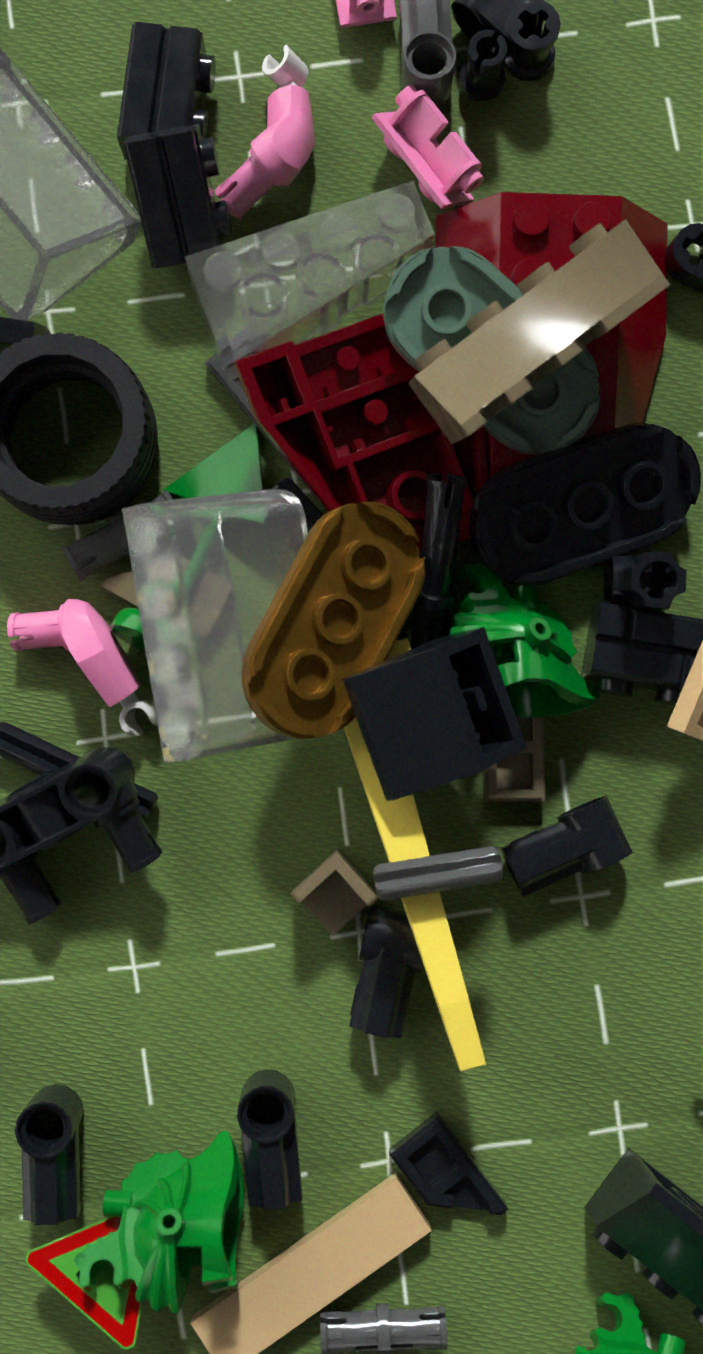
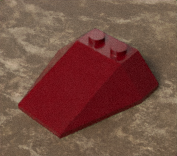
M383 313L297 345L291 340L234 362L257 424L328 511L346 504H356L359 502H377L389 506L400 513L413 527L419 539L416 545L420 556L428 486L426 483L427 475L430 473H442V480L447 482V473H452L467 479L458 543L470 539L469 518L471 508L480 488L488 480L485 429L480 427L468 437L454 444L450 443L408 384L419 372L394 349L386 333Z

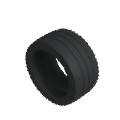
M62 332L56 334L44 333V335H34L29 339L24 338L21 342H15L10 348H5L1 351L0 495L18 510L33 518L68 526L91 524L96 520L101 521L113 515L116 511H121L127 504H130L133 498L145 486L146 480L150 477L154 467L158 446V429L149 397L129 365L113 351L95 340L80 335L78 337L71 333L63 334ZM60 381H88L103 387L115 399L122 415V435L113 456L94 475L71 485L45 486L25 476L16 467L10 452V431L20 408L37 391Z

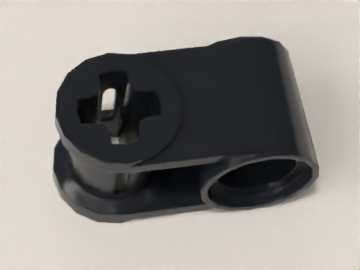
M544 0L453 1L451 6L452 15L461 31L470 40L477 32L493 30L495 35L492 46L495 47L500 34L504 37L507 43V54L503 66L512 76L519 80L530 82L539 80L549 73L554 64L556 53L554 43L558 39L561 24L559 14L552 5Z

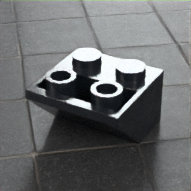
M484 627L434 639L342 679L386 801L396 800L482 772L527 748Z

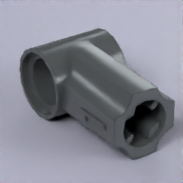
M399 0L402 59L400 91L409 85H413L417 91L425 90L437 108L440 109L445 106L450 98L456 60V51L452 43L450 0ZM429 70L435 72L436 74L426 75L422 74L419 71Z

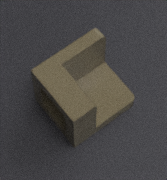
M338 849L303 879L290 893L298 904L302 902L332 937L367 905L370 907L379 899L376 891Z

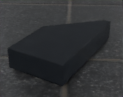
M437 1111L389 1149L391 1158L427 1205L451 1209L453 1206L487 1210L489 1214L502 1215L508 1210L504 1199Z

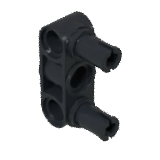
M110 747L95 749L61 768L56 767L43 773L0 800V833L6 841V844L0 842V879H2L6 888L12 894L26 917L25 919L28 924L46 917L62 903L42 873L35 857H37L38 852L60 843L92 822L97 828L103 826L130 873L151 864L163 853L136 808L140 801L136 796L138 791L134 786L135 769L132 761L120 750ZM89 772H96L103 776L110 788L109 793L95 788L91 783Z

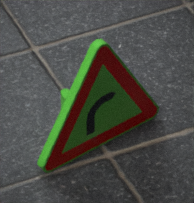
M107 1217L27 1252L25 1256L26 1265L119 1347L128 1350L135 1345L143 1303H139L136 1300V1283L130 1284L124 1291L119 1289L113 1281L114 1267L107 1265L97 1272L95 1290L88 1292L79 1284L80 1270L74 1262L75 1255L84 1251L87 1244H95L98 1237L106 1238L109 1232L117 1231L122 1217Z

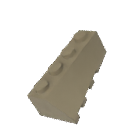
M626 219L608 233L601 223L593 227L569 246L575 257L555 271L548 261L517 285L523 296L503 310L498 301H494L465 323L472 334L453 348H451L446 339H443L414 361L421 372L415 375L408 384L451 444L471 435L487 423V418L494 416L531 390L533 384L563 366L585 349L587 344L604 335L670 285Z

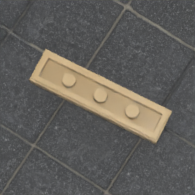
M395 1172L240 1281L237 1288L229 1289L192 1316L190 1324L209 1354H259L432 1231L431 1224Z

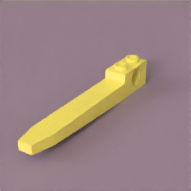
M408 638L396 640L386 660L411 650ZM355 717L349 725L344 727V731L389 863L430 856L413 794L396 800L386 801ZM440 892L401 898L459 1070L463 1071L485 1065V1058Z

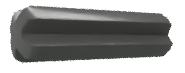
M489 846L378 864L374 867L373 874L377 896L385 901L497 883L503 878V865L498 848Z

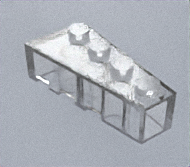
M414 181L185 257L191 289L230 393L237 387L242 386L234 366L236 360L291 340L297 345L318 332L323 335L340 324L341 318L362 304L368 306L385 295L390 281L398 268L415 253L432 248L435 233Z

